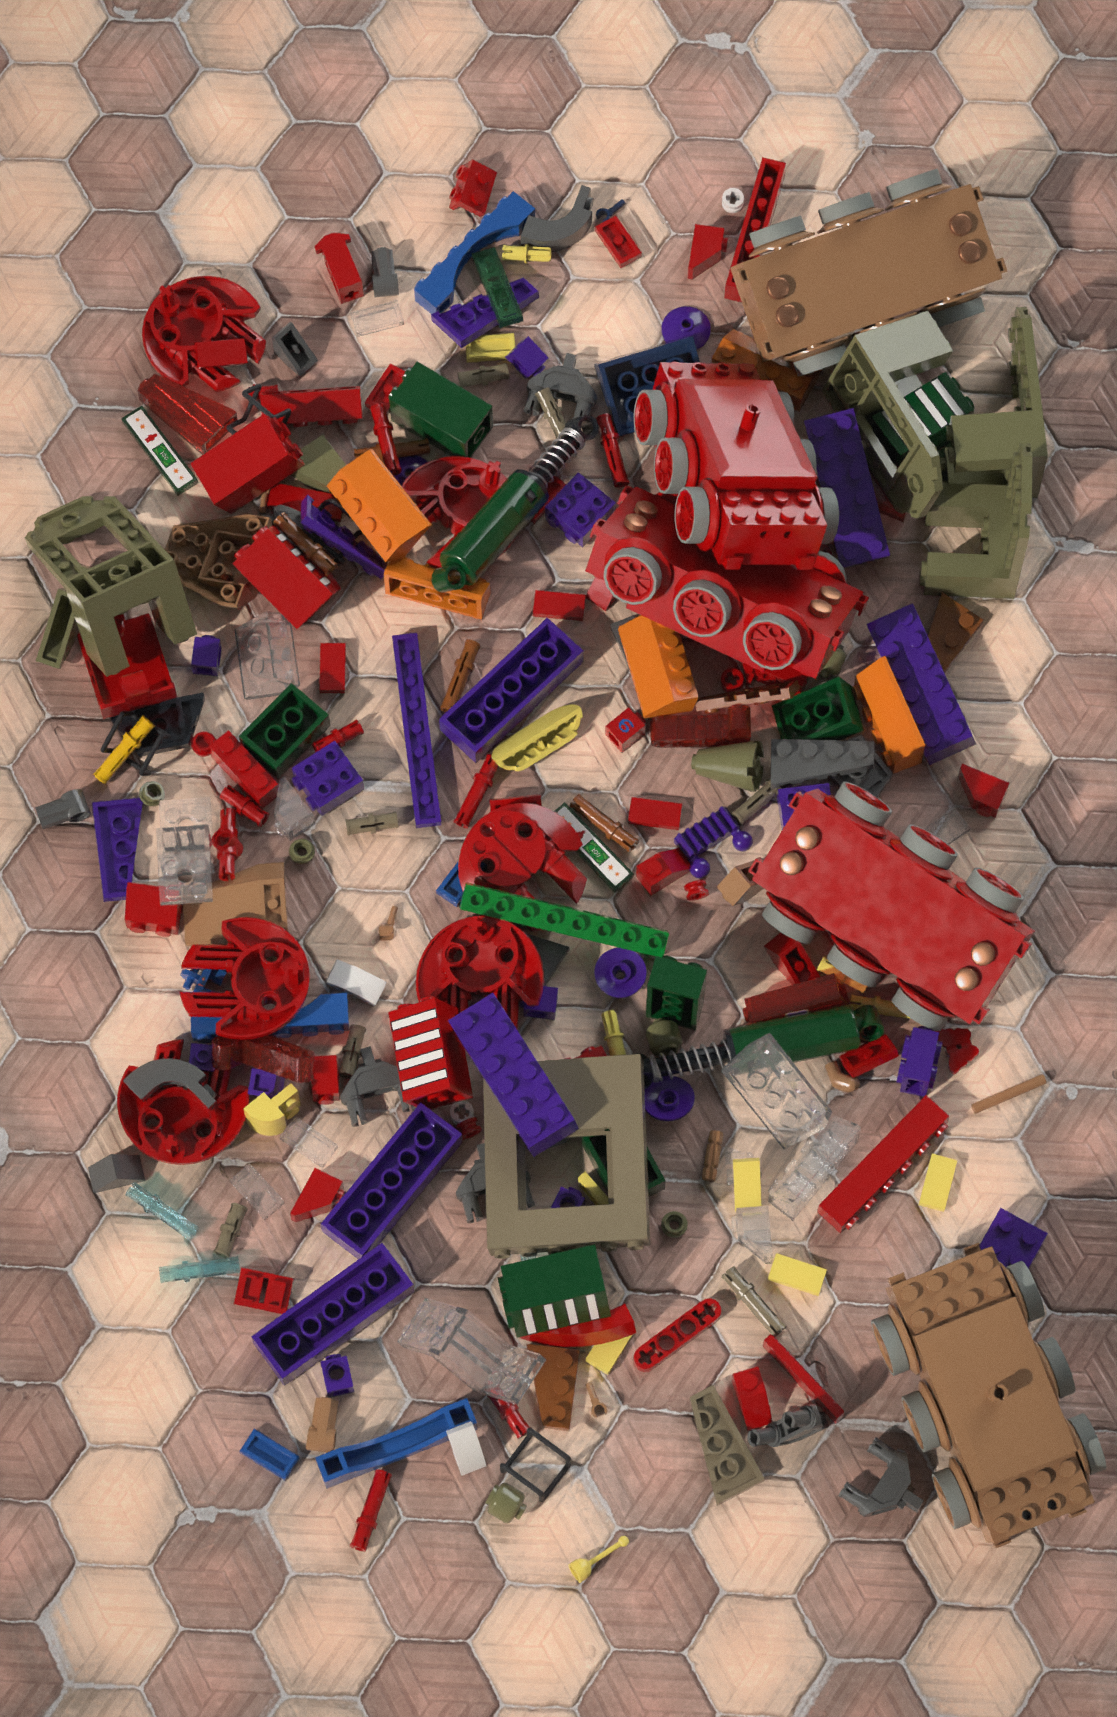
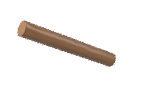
M1041 1074L973 1103L971 1108L974 1114H977L1047 1084L1046 1079Z

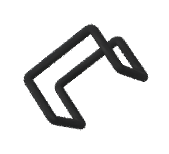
M256 384L242 391L243 397L249 401L243 417L228 424L226 429L232 435L237 431L233 427L247 420L253 405L271 418L279 419L284 416L281 423L285 425L292 410L288 408L273 415L256 401L262 387L261 384Z
M334 498L323 501L317 508L319 511H322L325 506L334 504L352 520L341 503ZM302 528L307 535L335 557L334 562L338 564L337 566L345 563V560L342 558V552L336 553L315 533H309ZM358 530L353 534L355 536V540L359 535L363 534L361 530Z
M121 711L101 747V752L112 753L114 750L107 747L124 716H130L137 721L141 717L131 711ZM156 725L153 730L160 735L156 739L143 765L141 766L129 758L125 761L140 770L139 774L141 776L151 775V771L147 769L162 739L171 738V734Z
M529 1427L527 1428V1436L508 1461L500 1464V1472L505 1473L507 1471L538 1494L540 1502H544L570 1468L571 1457ZM532 1435L566 1460L565 1466L545 1492L510 1468L511 1464L530 1441Z

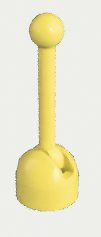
M621 1536L617 1543L589 1561L579 1558L568 1564L575 1579L579 1583L587 1579L591 1574V1566L619 1547L627 1546L629 1544L628 1537Z

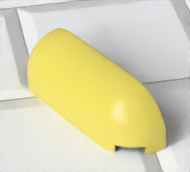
M570 704L550 711L502 741L491 754L492 759L499 767L505 770L522 771L571 741L578 734L576 731L579 728L581 718H583L581 707Z

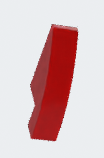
M626 1304L610 1310L611 1317L519 1338L550 1346L584 1347L620 1340L635 1334L636 1328Z

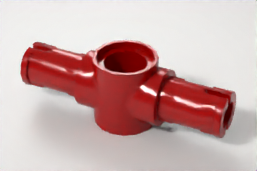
M226 808V815L224 809L220 810V828L214 833L211 840L212 845L217 849V859L219 860L218 877L222 881H229V874L231 880L235 879V861L241 856L244 849L243 844L238 839V830L236 829L237 812L233 808Z

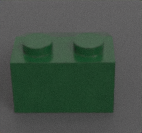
M840 677L799 693L791 699L771 705L781 739L838 741L864 730L852 686Z

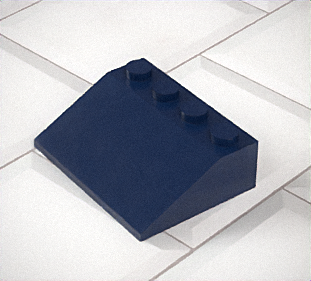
M687 336L594 364L602 394L619 436L635 432L634 407L637 396L642 390L653 389L660 362H700L693 336Z

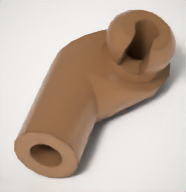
M837 1061L825 1065L831 1084L835 1089L844 1092L858 1090L860 1080L857 1077L852 1078L850 1075L842 1074Z

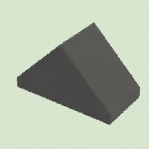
M289 322L272 337L274 354L298 376L303 375L318 361L292 322Z
M110 1154L88 1167L93 1193L145 1181L140 1155Z

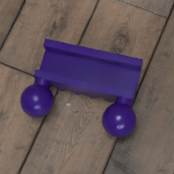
M721 806L717 812H712L709 817H704L701 822L694 823L693 827L686 828L682 834H677L674 838V843L680 847L690 862L691 874L700 879L709 874L710 864L707 860L699 858V855L731 835L733 836L732 844L734 848L741 852L751 848L753 839L748 832L740 830V826L728 809Z

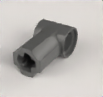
M386 247L377 248L375 251H372L371 257L374 275H372L374 297L399 295L393 251Z
M81 789L70 790L64 793L61 799L35 807L42 829L66 821L72 823L85 820L91 814Z

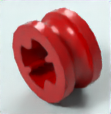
M729 668L722 673L720 684L725 692L742 689L744 678L741 671ZM731 676L733 679H738L736 680V685L733 686L731 682L726 683L728 682V677Z
M705 880L692 881L684 886V890L688 892L686 895L688 901L700 900L709 895V890L705 889L707 886Z
M477 1117L468 1118L455 1127L456 1130L462 1133L463 1140L472 1138L482 1131L481 1126L476 1124L478 1122Z

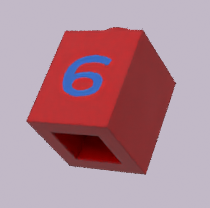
M628 707L605 726V735L623 753L645 735L646 722L640 713H634Z

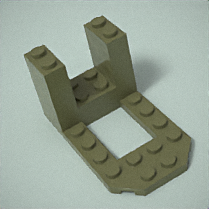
M1016 307L1014 317L1010 318L1011 328H1008L1009 343H1012L1011 361L1008 363L1009 376L1014 377V384H1011L1012 399H1016L1017 406H1014L1013 412L951 416L950 424L945 427L946 440H951V447L945 448L944 456L940 457L941 472H945V480H942V483L1008 484L1010 466L1013 463V452H1018L1020 443H1030V452H1032V498H1038L1048 452L1032 319L1030 314L1028 315L1027 307Z
M928 311L854 335L822 389L823 394L835 413L854 408L868 467L895 511L902 514L910 513L911 517L917 519L926 516L942 492L943 483L940 457L936 446L928 438L922 424L915 417L904 396L923 385L916 374L945 365L953 352L949 341L945 339L938 328L937 322ZM883 409L909 449L908 454L898 469L892 463L885 447L879 442L872 426L869 424L871 417Z
M1020 443L1018 452H1013V463L1010 466L1008 484L943 483L942 492L926 516H924L925 526L981 528L980 542H983L980 554L928 552L926 561L921 562V571L919 573V586H924L923 595L941 596L943 592L947 596L1015 598L1030 534V526H1027V514H1031L1032 452H1030V443Z
M82 496L37 517L34 522V530L29 531L25 536L27 546L66 589L87 655L106 677L117 674L129 667L114 620L115 616L122 615L129 609L140 604L149 603L156 625L175 645L197 635L174 559L115 496H105L103 500H93L92 496ZM105 525L128 551L85 570L63 544H69L74 539L93 533Z

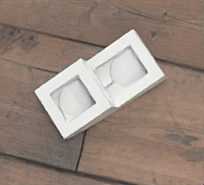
M337 959L325 983L342 993L352 994L374 1006L387 982L358 967Z
M471 1421L446 1431L461 1476L486 1467L484 1455Z

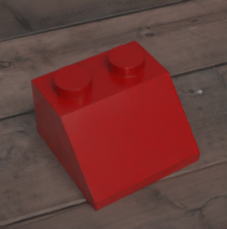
M127 882L124 919L126 927L135 933L151 931L163 937H170L171 934L178 935L183 910L179 889Z

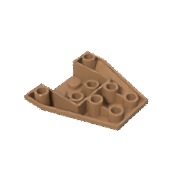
M244 514L174 525L164 550L174 559L184 587L216 605L239 609L255 599L258 590L232 564L236 560L234 555L244 545H251L254 542L252 537L262 527H271L272 519L265 516Z
M284 862L257 864L235 873V879L233 880L229 876V881L218 880L183 894L185 945L189 947L193 944L227 945L228 941L222 935V921L239 917L263 919L288 931ZM270 956L266 960L273 962L276 961L278 958Z

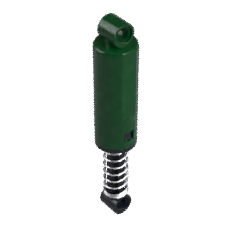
M584 415L567 421L565 428L558 434L557 439L552 441V445L546 448V452L541 454L540 459L535 460L534 465L530 466L528 471L523 469L515 470L440 554L439 560L442 567L434 570L431 578L432 585L437 591L443 593L458 590L464 587V585H473L481 578L548 502L547 483L554 481L553 476H559V469H565V463L571 462V456H577L576 450L583 449L586 441L592 440L597 436L599 425L593 416Z
M847 1003L724 1029L723 1039L719 1045L711 1042L710 1047H705L704 1044H701L700 1049H695L691 1046L690 1050L686 1052L681 1048L677 1054L671 1050L669 1055L665 1056L663 1053H660L658 1058H655L653 1054L649 1055L648 1058L646 1055L641 1054L644 1064V1089L651 1086L653 1082H658L659 1079L662 1081L664 1076L669 1075L673 1079V1074L680 1073V1076L683 1077V1072L690 1071L693 1075V1070L700 1069L703 1073V1068L711 1067V1070H714V1066L720 1064L724 1068L725 1063H728L732 1076L857 1050L861 1045L860 1039L867 1042L877 1040L883 1035L884 1027L875 1006L863 1005L854 1011L851 1004Z

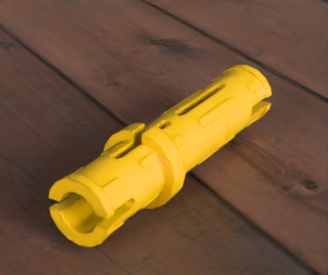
M142 715L137 724L123 735V740L93 775L100 782L106 784L136 748H140L141 742L155 725Z

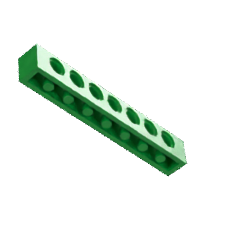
M465 882L459 907L460 910L658 957L664 955L669 936L667 930Z

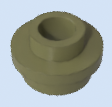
M151 781L142 785L139 790V796L144 804L154 807L163 802L165 792L160 783ZM148 792L153 793L155 798L151 797Z
M298 839L290 845L289 855L295 863L306 864L314 858L315 848L309 840ZM300 849L307 851L303 856L298 855Z
M672 1211L662 1218L661 1228L668 1237H681L687 1230V1219L680 1212ZM675 1221L679 1224V1227L672 1229L669 1224Z

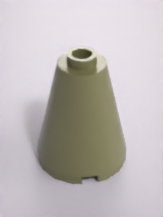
M748 741L699 749L697 754L692 756L691 766L699 776L750 792H756L760 788L764 766L760 762V757H764L763 744L761 741Z

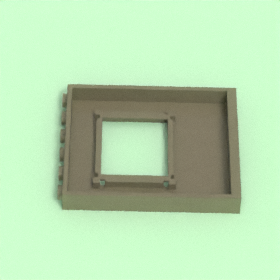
M641 1054L537 1061L572 1114L579 1128L565 1138L606 1135L609 1205L527 1210L525 1143L483 1078L487 1249L490 1255L498 1259L510 1258L513 1254H521L523 1257L537 1256V1253L548 1252L550 1255L594 1244L596 1249H601L603 1252H613L621 1247H628L629 1250H641L644 1246H650L644 1064Z

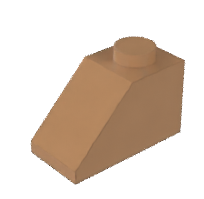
M754 860L734 867L717 886L723 898L732 906L748 901L764 889L752 881L754 875L748 872Z

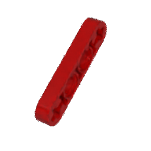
M712 1298L702 1300L641 1345L634 1353L635 1367L642 1372L653 1370L714 1325L721 1316L719 1302ZM704 1307H714V1317L706 1315L702 1318L704 1325L701 1326L698 1318L704 1314ZM692 1321L696 1326L695 1331L691 1334L683 1333L680 1329L682 1322ZM664 1336H669L674 1340L675 1344L669 1350L662 1349L659 1345L660 1339ZM654 1344L656 1351L662 1356L658 1357L657 1353H655L650 1358L651 1364L646 1362L641 1364L639 1362L641 1360L640 1354L649 1355L653 1352L651 1345Z

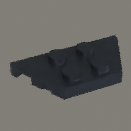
M202 692L177 697L131 711L140 717L142 715L145 716L154 725L171 734L170 739H162L155 754L190 747L205 702V696ZM119 715L110 717V721L114 724ZM124 716L117 729L123 736L138 721L130 716ZM152 729L141 742L140 748L134 750L139 757L148 756L160 734Z

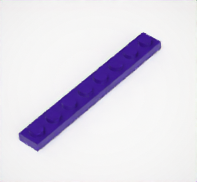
M417 633L392 635L416 828L440 826L441 816Z

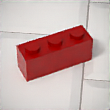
M229 730L209 745L211 757L239 788L253 799V803L261 809L265 808L280 795L279 784Z

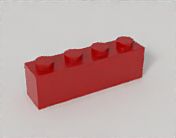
M360 386L260 393L261 405L273 415L288 408L292 410L287 423H293V427L308 426V422L317 421L318 425H331L333 420H343V424L357 423V419L362 418ZM284 416L281 417V418H279V419H277V420L280 422V424H281V422H282Z

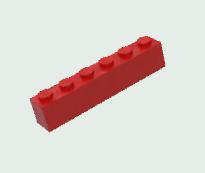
M762 157L731 267L762 256L761 254L749 258V255L755 249L749 234L771 226L785 178V162ZM730 269L725 284L724 298L742 302Z
M925 1095L818 1205L817 1213L839 1233L845 1228L850 1230L859 1221L857 1216L863 1210L867 1212L877 1202L875 1197L881 1191L886 1193L894 1185L895 1181L893 1179L899 1173L903 1175L913 1165L911 1160L917 1154L922 1156L930 1148L931 1144L929 1142L934 1136L939 1138L945 1133L949 1127L947 1125L949 1115Z

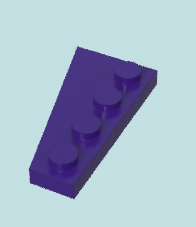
M525 278L506 284L516 312L539 298V291ZM481 294L473 297L472 302L462 306L460 303L450 306V310L442 314L439 311L431 314L432 322L461 348L501 323L490 294Z
M307 495L301 503L300 523L303 528L309 533H315L320 536L327 546L340 550L347 560L360 564L367 574L375 575L382 579L388 562H385L364 541L357 543L351 530L345 525L338 527L331 518L332 515L326 509H323L322 512L312 505L314 499Z
M140 798L92 802L103 902L126 900L127 882L132 883L143 805Z

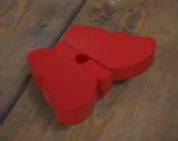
M948 1028L941 1029V1031L935 1030V1032H939L937 1041L942 1042V1047L946 1049V1054L950 1056L948 1068L952 1074H957L962 1068L967 1066V1063L972 1062L978 1056L979 1049L977 1046L972 1045L970 1040L971 1031L969 1029L956 1028L953 1030Z

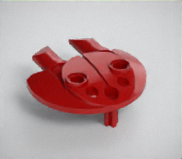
M215 276L191 277L178 281L171 286L168 285L166 288L163 285L160 286V294L152 302L145 315L142 339L148 360L162 377L177 386L185 387L189 384V373L191 375L195 374L217 393L241 383L237 377L223 366L198 369L194 346L196 342L244 338L247 356L259 365L264 355L267 341L245 324L244 321L255 318L261 307L245 288L233 281ZM204 303L208 304V306L205 308L198 307L199 305ZM168 337L175 338L173 341L170 342L165 341V339Z
M461 456L438 458L415 469L403 482L402 488L413 502L417 504V507L431 525L434 522L441 521L442 525L446 529L450 528V532L454 534L426 562L428 565L436 568L442 567L439 560L441 552L506 481V476L501 473V463L499 461L495 463L489 461L487 464L477 459ZM513 540V541L511 542V544L504 550L503 553H505V552L509 549V547L512 545V543L514 542V540Z
M516 803L499 807L482 817L471 828L462 844L458 860V876L462 892L465 882L534 898L527 890L528 887L525 882L540 869L543 873L546 872L577 904L585 889L587 878L564 853L565 851H577L583 845L582 841L569 822L548 808L528 803ZM520 824H527L531 828V835L524 838L519 835L518 826ZM488 859L492 861L494 869L491 873H485L481 870L480 864L482 860ZM525 925L531 932L541 930Z
M489 916L463 918L443 928L425 948L416 974V992L419 1002L424 997L435 996L437 999H441L443 1002L458 1008V1013H461L468 1008L471 994L483 997V994L488 996L494 993L517 1030L519 1001L523 1000L530 1007L538 1006L544 986L543 964L538 950L531 939L514 924ZM463 951L462 959L454 962L453 957L455 953ZM508 951H513L514 956L512 960L504 962V955Z
M250 917L222 921L221 930L228 944H193L182 962L181 969H216L232 972V990H225V993L180 992L182 1004L189 1017L222 1018L216 1023V1035L238 1040L267 1036L287 1025L298 1014L306 1000L310 984V972L306 955L298 941L288 931L272 922ZM270 956L278 958L276 961L273 962L266 960ZM267 1004L275 1005V1008L270 1010L263 1007Z
M184 1039L158 1044L154 1060L168 1058L180 1060ZM217 1047L214 1072L204 1071L208 1078L201 1086L203 1087L205 1084H208L217 1094L214 1099L218 1102V1105L212 1111L190 1089L187 1088L185 1090L184 1087H177V1084L161 1087L143 1102L123 1081L138 1068L137 1066L129 1065L122 1076L118 1088L117 1109L121 1125L130 1141L147 1156L160 1162L175 1165L200 1163L215 1157L227 1149L237 1138L245 1124L244 1108L249 1104L248 1086L238 1085L227 1091L233 1065L232 1057ZM151 1119L160 1121L155 1128H149L146 1124ZM203 1128L211 1130L210 1135L207 1137H200L197 1134Z

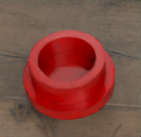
M209 732L197 733L191 741L193 752L202 757L211 755L209 745L216 741V738Z

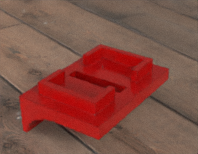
M241 1267L234 1304L283 1314L288 1309L295 1278ZM264 1278H268L264 1303H261L259 1300Z

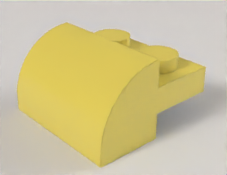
M290 1083L272 1099L263 1092L244 1108L247 1124L261 1135L275 1136L287 1130L285 1118L290 1119L295 1116L299 1111L298 1107L301 1106L298 1090Z

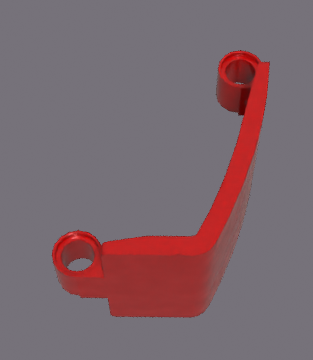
M149 613L125 620L124 614L114 617L129 667L108 677L87 655L81 634L77 635L103 719L117 716L121 711H133L177 698L175 685L171 680Z

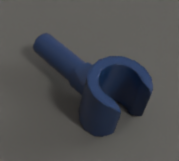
M621 199L609 209L600 208L596 212V219H599L602 215L607 216L602 222L610 219L617 210L626 204L625 201Z

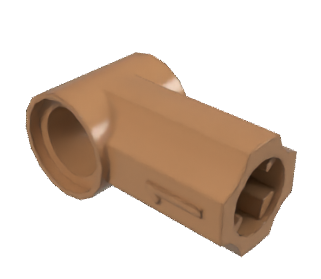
M326 1397L316 1398L312 1426H309L306 1450L328 1453L335 1449L337 1434L335 1426L339 1401Z

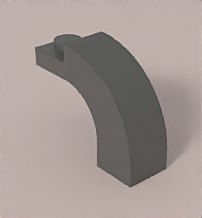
M581 185L572 210L561 219L548 221L528 215L521 234V246L528 244L534 247H550L552 252H557L569 248L581 240L592 224L591 209L594 198H591V188Z
M168 1058L150 1061L135 1069L123 1080L143 1102L161 1087L178 1084L190 1089L210 1111L218 1105V1102L214 1099L217 1094L208 1084H205L203 1087L201 1086L208 1078L206 1074L196 1066L182 1060Z

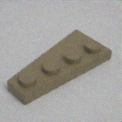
M714 1385L691 1396L690 1403L716 1505L718 1506L764 1482L765 1478Z

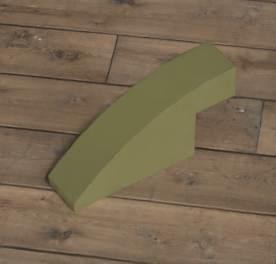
M321 435L301 448L303 453L301 459L305 465L292 473L291 476L316 491L331 493L327 487L328 483L346 464L324 435Z
M81 564V566H82L85 570L91 568V567H89V566H86V565ZM58 588L36 658L37 662L61 669L79 634V628L65 588Z

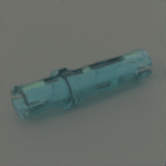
M137 1182L132 1184L133 1188L129 1187L125 1196L142 1206L144 1212L147 1214L152 1213L187 1238L188 1241L193 1239L192 1235H196L199 1230L198 1226L162 1202L159 1195L151 1194Z
M238 1256L193 1263L182 1261V1264L159 1266L161 1284L180 1280L190 1282V1279L240 1273Z

